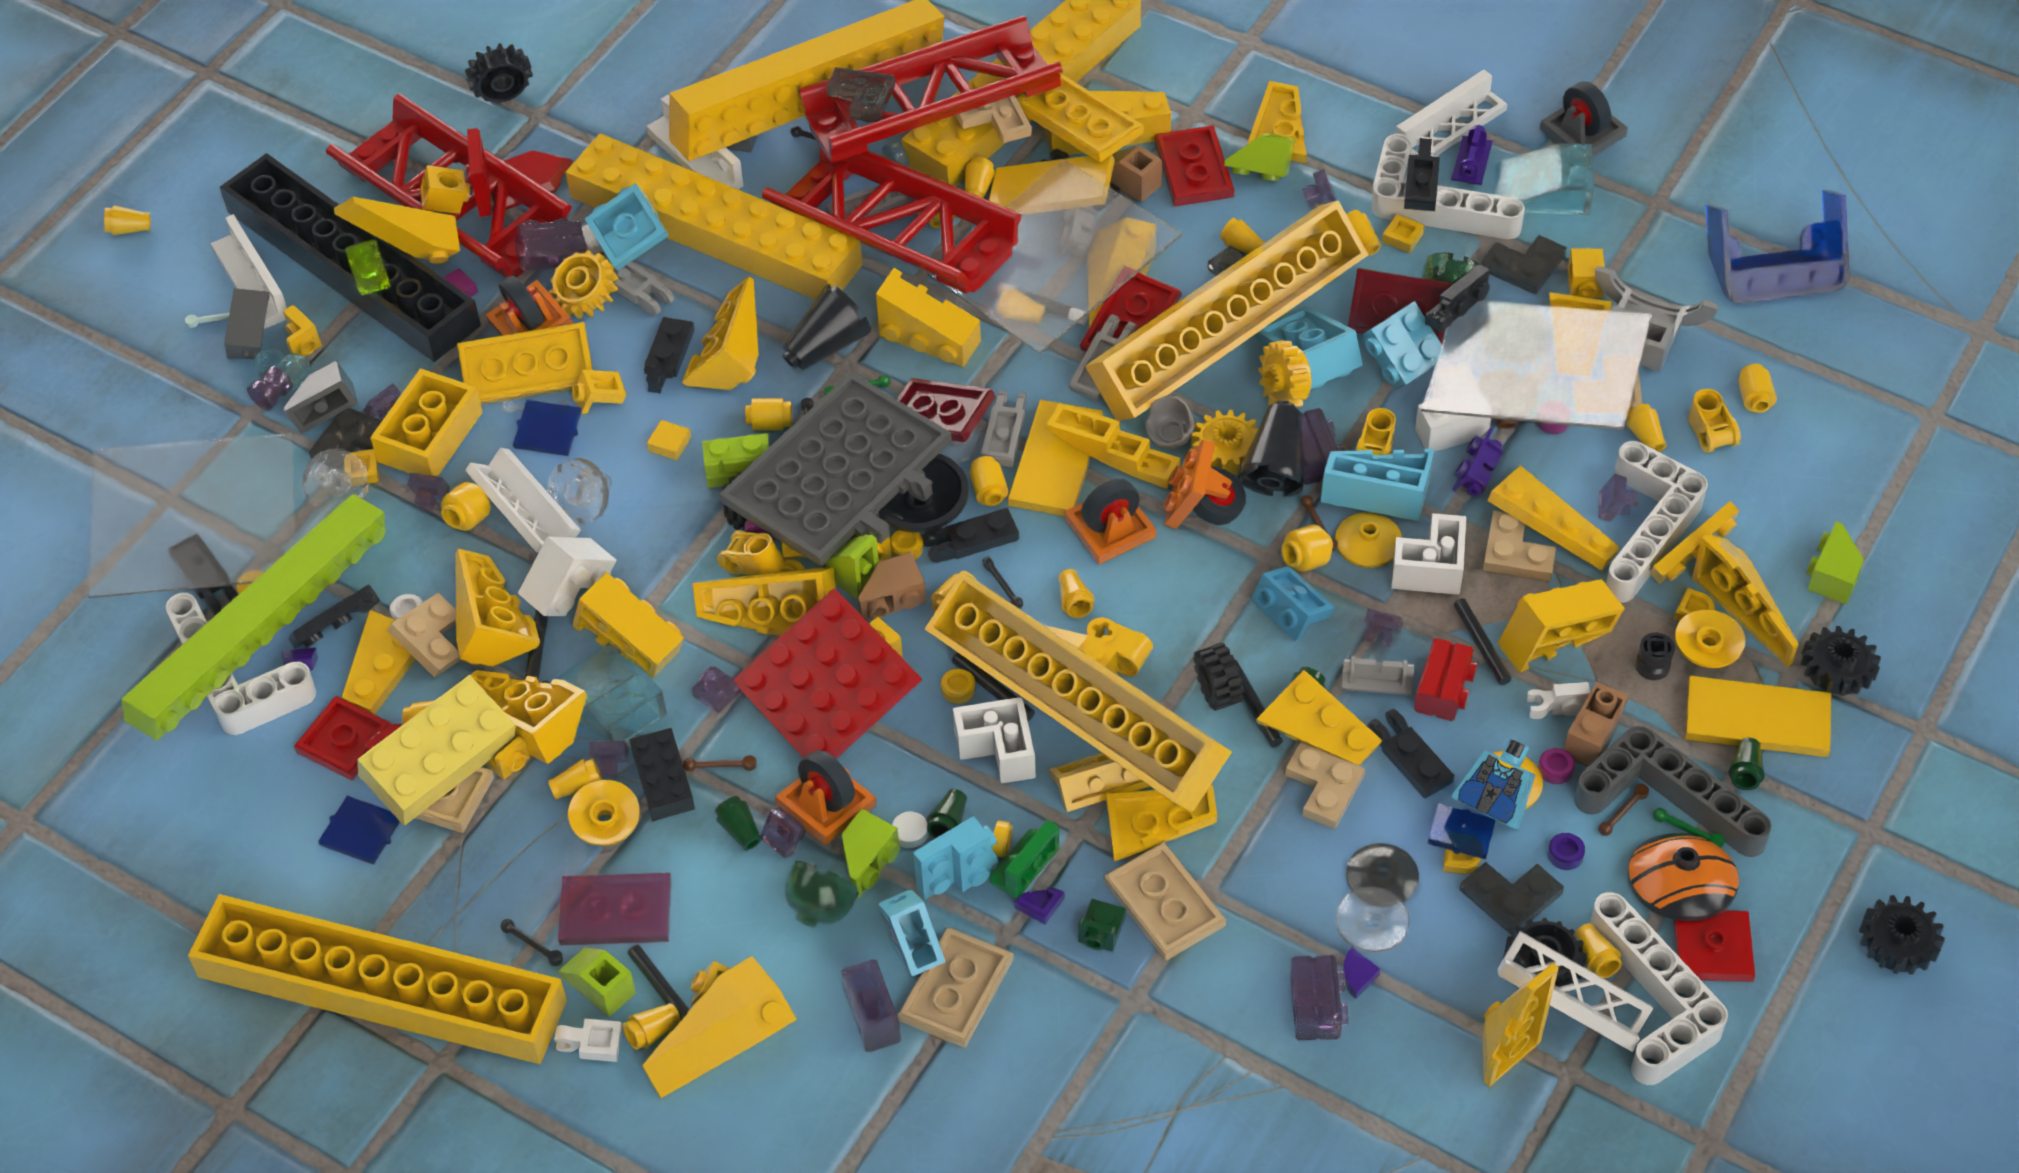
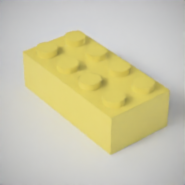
M468 675L358 758V776L405 826L515 739L516 724L481 686Z

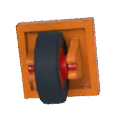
M513 275L507 277L499 284V289L505 302L486 314L489 323L500 336L573 324L570 316L538 280L524 287Z
M1203 439L1195 450L1191 448L1188 451L1183 465L1174 468L1169 480V484L1173 485L1172 491L1168 494L1163 507L1167 511L1164 525L1177 529L1191 511H1194L1198 517L1206 522L1215 525L1229 524L1241 514L1246 504L1245 490L1235 475L1225 469L1211 467L1215 448L1214 443Z
M1113 479L1103 483L1094 489L1083 503L1065 511L1066 522L1098 565L1156 538V528L1138 506L1140 498L1136 488L1125 479Z
M816 750L804 757L798 766L800 778L775 796V805L824 845H827L840 835L862 808L869 812L876 806V797L851 778L849 771L838 760L821 750Z

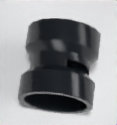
M1654 632L1645 635L1641 639L1635 667L1637 672L1645 679L1661 680L1668 675L1675 651L1674 642L1669 636Z

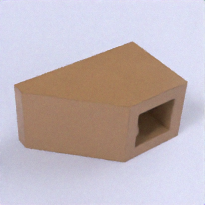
M1139 145L1113 154L1115 161L1110 182L1118 186L1125 193L1142 203L1162 186V159Z
M911 552L880 561L858 597L860 615L866 621L877 617L881 619L888 614L904 609H913L920 604L926 603L925 582Z
M1596 681L1567 733L1564 750L1573 756L1575 762L1589 767L1607 750L1629 695Z

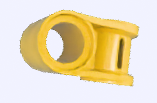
M1707 388L1697 391L1692 401L1688 422L1698 438L1701 449L1705 453H1711L1714 451V448L1728 444L1732 447L1738 446L1741 441L1739 426L1735 419L1732 418L1722 396L1713 389Z
M1376 408L1368 413L1356 451L1372 450L1373 455H1391L1396 417L1393 412L1386 408Z
M736 530L732 533L731 542L726 550L721 551L717 556L718 564L725 571L735 575L780 572L785 565L784 558L771 536L767 533H751Z
M1095 618L1088 623L1086 631L1088 636L1118 649V672L1128 677L1136 676L1153 650L1152 641L1143 633L1133 631L1108 618Z

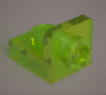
M376 240L349 246L345 249L359 295L391 287Z

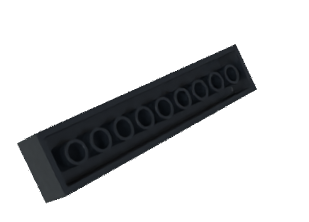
M265 153L220 186L227 212L230 215L234 214L241 223L434 363L481 326L474 299L412 255L335 215L334 208L340 204L269 154Z

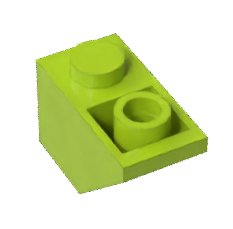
M1265 132L1225 159L1224 166L1232 167L1231 172L1236 174L1249 175L1250 171L1262 173L1261 178L1279 181L1280 177H1285L1289 174L1295 138Z
M1836 521L1831 533L1824 531L1817 548L1821 555L1819 558L1816 556L1812 557L1806 575L1811 576L1808 586L1809 591L1847 605L1858 581L1864 558L1844 525Z
M863 808L842 833L843 850L852 895L857 899L861 897L866 889L870 890L878 881L880 871L887 862L892 863L900 851L898 828Z
M584 947L558 971L559 976L609 1018L636 994L631 971L606 950Z

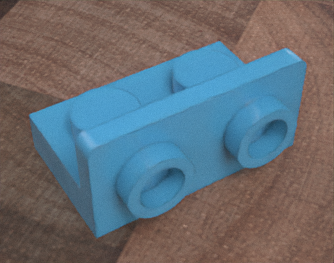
M1290 566L1263 573L1251 597V601L1295 641L1302 638L1309 624L1330 618L1335 608Z

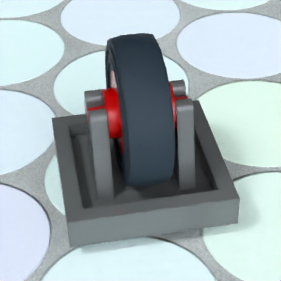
M1586 81L1578 82L1568 88L1563 96V108L1541 120L1540 124L1541 131L1581 164L1626 137L1628 127L1611 114L1609 103L1604 94L1597 86Z

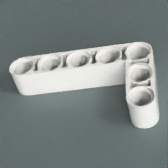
M1393 134L1385 139L1373 184L1371 211L1375 216L1393 220L1396 214H1399L1429 227L1501 239H1514L1520 235L1525 207L1520 200L1512 197L1438 185L1435 211L1404 209L1408 156L1411 153L1412 142L1407 136L1402 134Z
M1628 441L1621 445L1615 466V476L1623 484L1659 503L1609 567L1606 585L1620 603L1628 602L1634 598L1651 576L1653 566L1668 554L1703 507L1708 482L1702 474L1637 441Z
M179 593L167 601V614L181 645H183L207 621L193 595ZM291 662L239 685L233 674H230L220 688H215L206 697L223 731L230 735H238L308 705L316 697L317 691L308 666L302 662Z
M1614 892L1600 894L1596 898L1590 923L1594 924L1597 930L1620 951L1623 966L1672 1018L1671 1021L1638 1043L1632 1061L1631 1073L1633 1077L1642 1084L1655 1085L1716 1045L1721 1040L1728 1012L1722 1002L1621 895ZM1603 914H1610L1614 917L1610 918ZM1627 940L1637 941L1639 944H1633ZM1652 966L1660 967L1664 971L1655 970ZM1676 993L1686 994L1689 998L1680 997ZM1701 1020L1711 1021L1714 1025H1707ZM1673 1039L1682 1040V1041L1685 1042L1686 1044H1685V1045L1678 1044V1043L1674 1042ZM1644 1059H1653L1658 1064L1647 1063Z

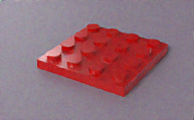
M833 588L732 681L803 758L816 750H821L837 759L918 685L922 679L858 611Z

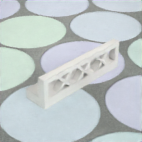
M1482 70L1397 125L1396 134L1405 135L1411 140V153L1418 154L1413 147L1419 145L1420 138L1432 139L1431 155L1438 156L1461 141L1463 135L1468 136L1469 130L1475 125L1484 126L1507 110V103L1490 91L1492 75L1486 70ZM1487 101L1493 108L1477 109V105ZM1459 117H1473V121L1468 124L1455 123V120ZM1437 131L1451 132V135L1447 138L1433 137V134Z
M669 95L661 98L663 117L646 126L648 135L682 167L736 189L743 187L741 162L726 147L689 162L669 141Z
M234 214L226 217L230 235L210 243L214 254L235 288L267 291L270 293L264 329L286 320L283 311L287 307L281 290Z
M500 448L489 466L469 463L465 471L483 489L490 500L537 553L540 552L547 536L577 537L581 531L510 449Z
M1519 931L1497 969L1498 975L1521 988L1536 976L1533 972L1544 970L1551 963H1554L1556 966H1565L1570 969L1574 983L1561 987L1554 985L1550 1005L1633 1052L1640 1041L1638 1033L1653 1007ZM1523 943L1537 950L1540 965L1524 968L1513 962ZM1542 954L1554 961L1545 963ZM1576 973L1587 980L1578 982ZM1596 984L1604 989L1607 1002L1590 1006L1583 1002L1580 988ZM1576 989L1578 998L1566 991ZM1609 992L1621 999L1611 1001ZM1630 1003L1641 1011L1631 1028L1616 1020L1613 1007ZM1609 1008L1611 1017L1599 1010Z

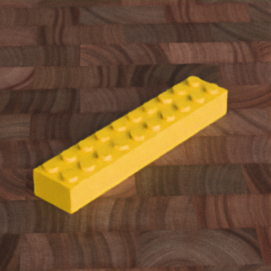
M914 0L669 93V141L689 162L804 117L805 113L798 89L941 43L943 40L945 16L928 0Z
M1065 0L1030 30L1032 44L1047 65L1059 61L1063 70L1061 74L1076 83L1141 27V0ZM996 58L992 62L994 64L1003 65L998 58ZM979 73L968 84L972 89H976L1005 78ZM957 91L953 96L960 94V92ZM1020 93V94H1017V95H1015V96H1016V98H1018L1019 96H1021V95L1024 94V93ZM956 115L912 129L901 139L903 165L938 180H943L955 187L965 179V166L970 163L972 158L983 157L988 159L1006 144L1002 143L992 122L962 129Z
M601 133L598 134L566 171L570 198L596 208L617 197L622 189L631 187L636 183L645 192L658 213V218L669 234L668 239L814 300L827 284H830L831 288L835 285L843 290L863 265L860 240Z
M1337 200L1320 205L1085 365L1115 419L1122 421L1136 418L1150 408L1154 401L1169 395L1368 256V253L1340 202Z
M964 572L960 573L925 627L926 631L1165 797L1191 812L1195 810L1232 753L1231 750Z
M222 894L218 895L188 954L198 978L540 1065L567 1003L562 980L559 978Z

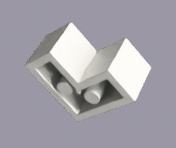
M1466 364L1436 372L1433 401L1418 405L1415 431L1425 449H1435L1436 452L1468 443L1476 435L1481 437L1490 428L1492 411L1478 391L1477 383Z
M1432 513L1429 540L1396 537L1391 589L1460 595L1464 570L1466 516Z
M547 536L518 594L543 616H566L573 607L580 588H591L606 572L611 575V570L617 560L591 538Z
M1022 697L953 708L954 732L960 760L995 755L1001 784L1036 778L1035 753Z

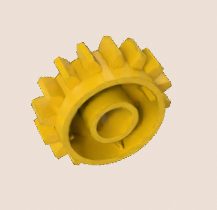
M590 250L580 254L575 252L574 255L564 258L563 262L554 269V276L550 279L553 288L549 290V293L569 316L573 314L577 319H581L583 314L586 313L591 318L596 308L601 312L605 310L603 306L605 301L612 303L613 299L609 294L610 292L618 291V287L613 282L619 278L613 271L615 269L613 265L600 253L594 256Z
M1291 341L1270 342L1269 346L1263 348L1265 355H1260L1259 357L1262 363V367L1258 368V371L1262 374L1259 384L1265 388L1263 397H1269L1268 406L1276 404L1277 401H1288L1293 403L1295 408L1302 407L1303 401L1308 398L1311 390L1312 379L1309 362L1303 351L1297 346H1292Z
M1230 409L1227 415H1222L1217 410L1215 418L1204 415L1203 423L1197 422L1195 424V432H1192V449L1195 450L1203 439L1214 443L1215 448L1211 467L1222 468L1238 475L1239 468L1258 430L1256 428V420L1246 421V413L1244 412L1236 417L1233 410Z

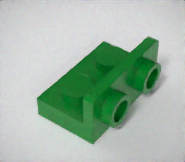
M1047 819L1040 829H1029L989 876L990 883L1015 899L1022 895L1059 850V826Z

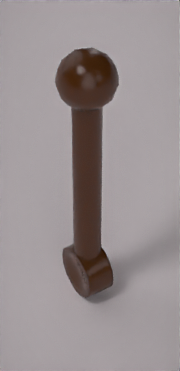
M1309 495L1303 496L1300 500L1301 505L1307 508L1315 524L1324 529L1328 534L1313 507V498ZM1331 537L1333 542L1332 551H1335L1338 542L1335 538Z
M752 755L745 756L743 760L695 761L693 758H686L683 762L684 769L689 772L696 768L743 767L745 770L751 771L757 766V760Z
M1638 784L1635 787L1634 795L1608 822H1603L1599 825V833L1603 836L1610 835L1613 831L1612 827L1639 799L1643 800L1648 797L1649 788L1644 784Z

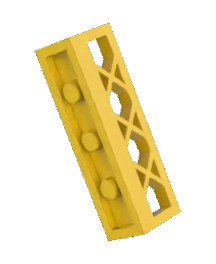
M1104 753L1049 769L1051 779L1059 787L1063 807L1067 812L1105 801L1106 794L1134 792L1150 787V785Z

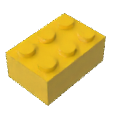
M420 368L370 437L377 462L435 482L483 413L477 387Z

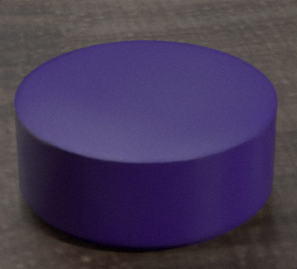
M1557 834L1549 843L1548 859L1559 869H1575L1583 862L1585 845L1574 834Z

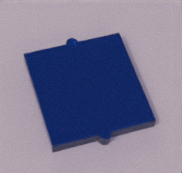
M526 400L521 419L516 422L518 429L513 442V448L569 456L574 436L578 435L577 426L582 412L581 407Z
M347 795L336 814L329 817L330 823L318 840L320 846L374 865L386 844H391V836L400 821L390 810Z
M1438 803L1427 844L1452 850L1455 854L1463 853L1486 860L1496 820L1472 813L1468 809L1461 810Z

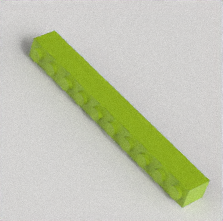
M355 494L350 495L121 699L124 721L155 741H158L165 733L174 730L186 714L191 710L197 709L208 694L215 688H220L230 674L238 667L244 666L252 654L261 646L267 645L272 640L274 634L284 625H289L306 605L312 604L328 585L334 584L350 565L356 564L371 546L378 544L383 539L386 532L384 511Z

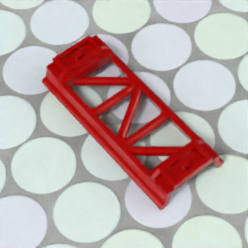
M1023 15L798 89V94L802 102L805 118L810 126V131L831 163L868 151L867 144L1020 93L1030 97L1060 87V78L1063 70L1059 61L1047 65L1033 46L1026 16ZM996 54L1003 65L978 59ZM958 68L1005 79L972 89ZM944 73H946L960 94L934 102ZM931 75L920 106L915 108L900 85ZM887 90V92L891 93L903 113L898 114L851 103V101ZM853 116L877 122L859 127Z
M399 93L393 98V121L349 154L334 144H330L326 148V154L338 161L339 166L363 182H369L401 205L423 210L422 203L419 202L422 200L420 186L426 168L404 185L410 146L424 138L445 152L444 155L429 166L447 168L452 163L457 164L458 162L466 166L469 164L468 138ZM484 149L489 170L490 195L496 191L489 241L483 245L457 227L459 244L480 257L481 262L505 278L512 275L517 278L561 242L560 236L567 231V215L571 211V205ZM396 158L391 183L376 172ZM469 183V185H470V190H472V189H473L472 183ZM474 192L469 195L468 202H463L460 214L448 212L446 214L455 216L456 221L477 206ZM510 195L530 209L503 229L507 196Z
M819 145L820 161L786 194L769 187L764 188L762 191V198L770 201L772 204L858 239L867 246L936 275L938 282L966 294L970 291L976 293L1013 255L1012 248L1018 243V224L1022 219L1020 213L869 150L830 163ZM854 173L880 184L845 218L844 181ZM897 191L917 200L864 218L890 192ZM831 194L833 215L817 208ZM920 213L893 241L868 231ZM938 213H940L943 257L941 262L905 247ZM952 215L977 225L956 247H954Z

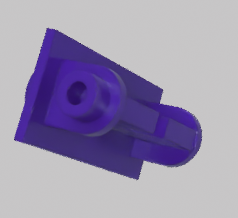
M1475 125L1469 130L1468 136H1462L1451 180L1482 186L1493 140L1486 139L1487 132L1482 125Z
M1489 428L1481 437L1476 435L1467 446L1466 452L1469 456L1467 460L1464 459L1459 464L1454 473V476L1457 477L1452 488L1454 492L1461 485L1467 488V492L1472 496H1478L1485 491L1493 474L1491 472L1496 468L1503 454L1501 442L1489 439L1493 429Z

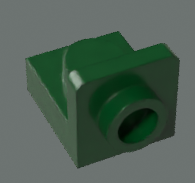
M1091 899L1085 918H1081L1078 924V942L1094 950L1105 949L1113 952L1126 918V908Z

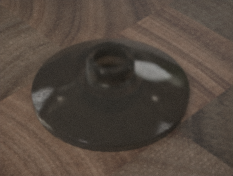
M1376 843L1367 845L1353 854L1347 865L1346 880L1350 890L1359 900L1371 906L1387 908L1406 902L1414 894L1418 886L1419 871L1414 859L1403 849L1391 844ZM1379 867H1385V868H1388L1389 870H1388V871H1381V870H1379L1378 868H1379Z

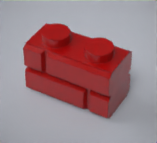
M1439 638L1433 639L1416 693L1414 705L1416 712L1429 716L1436 715L1437 718L1453 721L1456 718L1458 709L1465 710L1470 690L1464 689L1466 681L1473 683L1478 666L1477 662L1472 661L1474 649L1471 646L1459 643L1454 645L1451 641Z

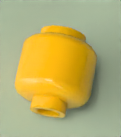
M470 482L460 483L443 497L441 514L445 523L451 528L469 531L490 514V500L478 485Z
M1311 524L1290 531L1286 535L1281 548L1282 557L1285 563L1294 570L1307 572L1324 566L1329 562L1332 555L1333 542L1330 535L1318 525Z

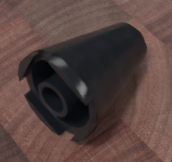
M827 284L784 343L783 349L785 353L782 356L793 369L799 367L805 370L867 336L871 332L869 321L866 317L862 320L859 319L856 312L859 307L845 292L835 285L831 288V285Z
M1277 401L1276 404L1268 407L1239 468L1238 479L1242 477L1241 483L1244 487L1268 496H1273L1274 490L1284 491L1283 497L1298 495L1303 491L1305 482L1301 413L1295 408L1293 403Z

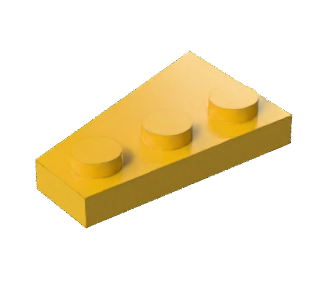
M370 610L342 694V699L375 715L416 659L388 632L390 624L395 620Z
M1305 670L1256 719V723L1262 726H1269L1284 733L1285 736L1293 740L1302 741L1358 766L1382 743V740Z

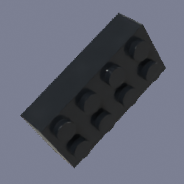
M672 728L629 739L652 821L695 810L693 796Z

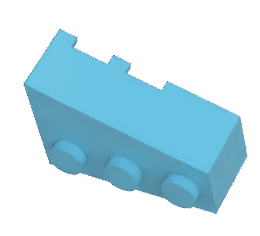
M1404 449L1393 450L1392 455H1373L1372 450L1330 451L1323 476L1320 502L1419 521L1431 478L1435 449H1424V454H1404Z

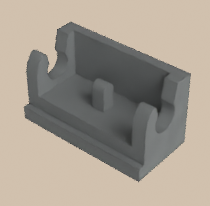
M234 288L224 343L227 359H259L270 298L269 292Z

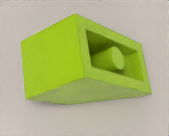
M872 534L852 537L826 562V567H834L836 585L856 599H858L879 563L877 538Z

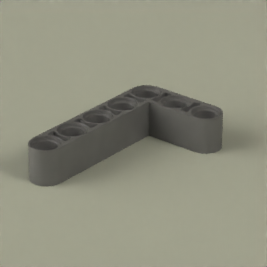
M1634 726L1628 729L1587 767L1579 777L1575 804L1580 811L1586 814L1593 815L1602 812L1639 778L1710 832L1721 834L1726 844L1744 856L1755 857L1762 854L1771 832L1772 824L1766 814L1651 729L1644 726Z

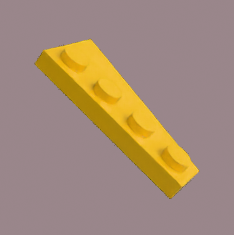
M1521 465L1491 491L1487 500L1601 571L1616 557L1620 549L1615 542Z

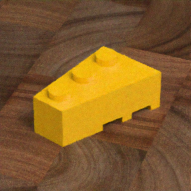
M893 268L876 292L879 336L884 337L888 341L913 348L917 352H924L940 358L944 362L964 367L981 342L980 320L946 299L943 303L926 294L928 291L927 287L919 284L918 287L913 286L900 278L902 272Z
M607 572L579 599L572 627L579 632L586 628L597 635L596 643L605 647L610 643L621 650L620 658L651 678H654L680 652L684 640L676 625L669 621L665 622L656 614L650 603L645 600H639L630 592L629 587L624 581L619 578H613Z
M1602 579L1580 582L1564 588L1557 587L1537 594L1530 593L1518 601L1517 608L1497 644L1517 671L1521 673L1528 670V663L1544 656L1548 661L1557 656L1555 650L1568 644H1572L1576 648L1611 632L1625 608Z

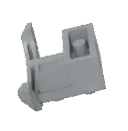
M1606 267L1595 268V278L1599 287L1609 298L1618 304V306L1613 305L1602 328L1599 352L1613 357H1637L1638 365L1660 372L1680 327L1708 322L1715 316L1718 310L1717 304L1706 299L1691 306L1671 305L1655 301L1626 286L1617 276L1615 270Z

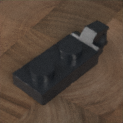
M1420 138L1418 154L1410 153L1408 156L1404 209L1435 211L1440 157L1431 155L1432 139Z
M1477 265L1440 295V303L1425 314V325H1429L1441 332L1452 326L1456 319L1464 316L1477 302L1484 300L1490 289L1488 283L1489 269L1482 265Z
M667 317L662 318L645 361L644 374H647L648 392L660 394L666 378L677 377L694 333V322Z
M368 584L293 631L289 636V641L295 649L302 644L309 648L324 638L321 633L330 626H333L335 630L339 629L352 620L350 613H368L380 602V599Z

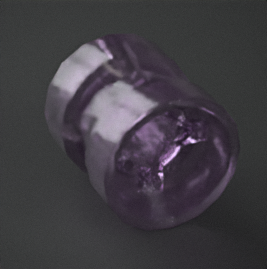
M269 366L262 373L260 380L253 381L247 387V392L259 407L270 411L278 404L280 396H286L293 389V384L281 369L276 366Z

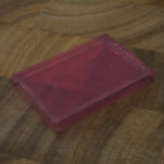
M671 873L562 876L558 930L559 945L669 942Z

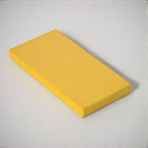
M1062 74L1060 87L1030 97L1022 94L1017 98L1027 117L1099 163L1144 134L1143 124Z
M1113 155L1099 163L1090 156L998 167L996 168L989 201L1020 213L1022 216L1104 206L1107 201L1115 160Z
M584 322L457 343L463 383L477 387L481 405L572 390L574 383L578 382L582 370H593Z
M1041 399L1039 401L1008 497V506L1065 516L1066 510L1077 505L1091 456L1073 447L1046 429L1047 422L1059 404L1057 402ZM1070 405L1103 416L1102 410Z
M1689 676L1685 740L1739 746L1742 739L1754 738L1760 742L1761 749L1828 757L1831 744V693Z

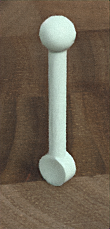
M230 313L203 317L191 314L186 316L185 323L187 327L194 328L198 323L227 320Z

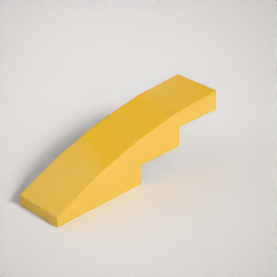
M1059 403L1046 424L1047 430L1080 451L1128 475L1168 489L1170 486L1169 480L1174 468L1180 466L1179 457L1151 449L1150 439L1121 431L1120 421Z

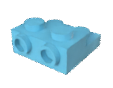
M636 183L631 187L622 189L617 197L606 204L597 206L592 211V214L584 218L613 267L617 270H620L669 236L658 218L659 215L652 203Z
M1415 301L1361 335L1365 341L1366 350L1371 356L1375 357L1382 369L1384 379L1393 386L1394 390L1408 384L1448 356L1429 325H1425V317Z
M973 816L914 851L916 890L921 897L926 900L934 894H942L954 882L962 892L972 886L977 887L983 884L992 874V866L998 863L997 857L991 848L997 844L992 830L987 825L982 827Z

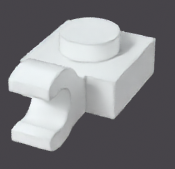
M1589 683L1553 684V689L1550 691L1539 689L1528 691L1527 703L1536 702L1540 704V706H1531L1530 718L1541 719L1550 710L1552 716L1578 715L1590 694Z
M584 1019L583 1028L559 1025L556 1027L554 1038L557 1041L556 1050L560 1052H573L579 1049L580 1059L617 1062L623 1030L622 1022Z

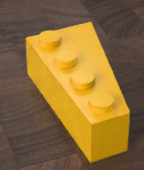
M1090 91L1143 124L1144 134L1126 146L1154 142L1155 134L1171 132V111L1165 92ZM1044 128L1050 152L1054 149H1061V151L1066 152L1068 155L1084 153Z

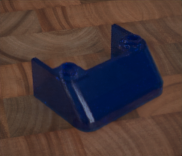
M1828 189L1822 190L1823 221L1810 223L1802 230L1799 250L1741 257V247L1738 240L1729 235L1728 210L1712 204L1705 205L1708 254L1725 297L1741 304L1834 292L1844 288L1850 277L1846 195Z

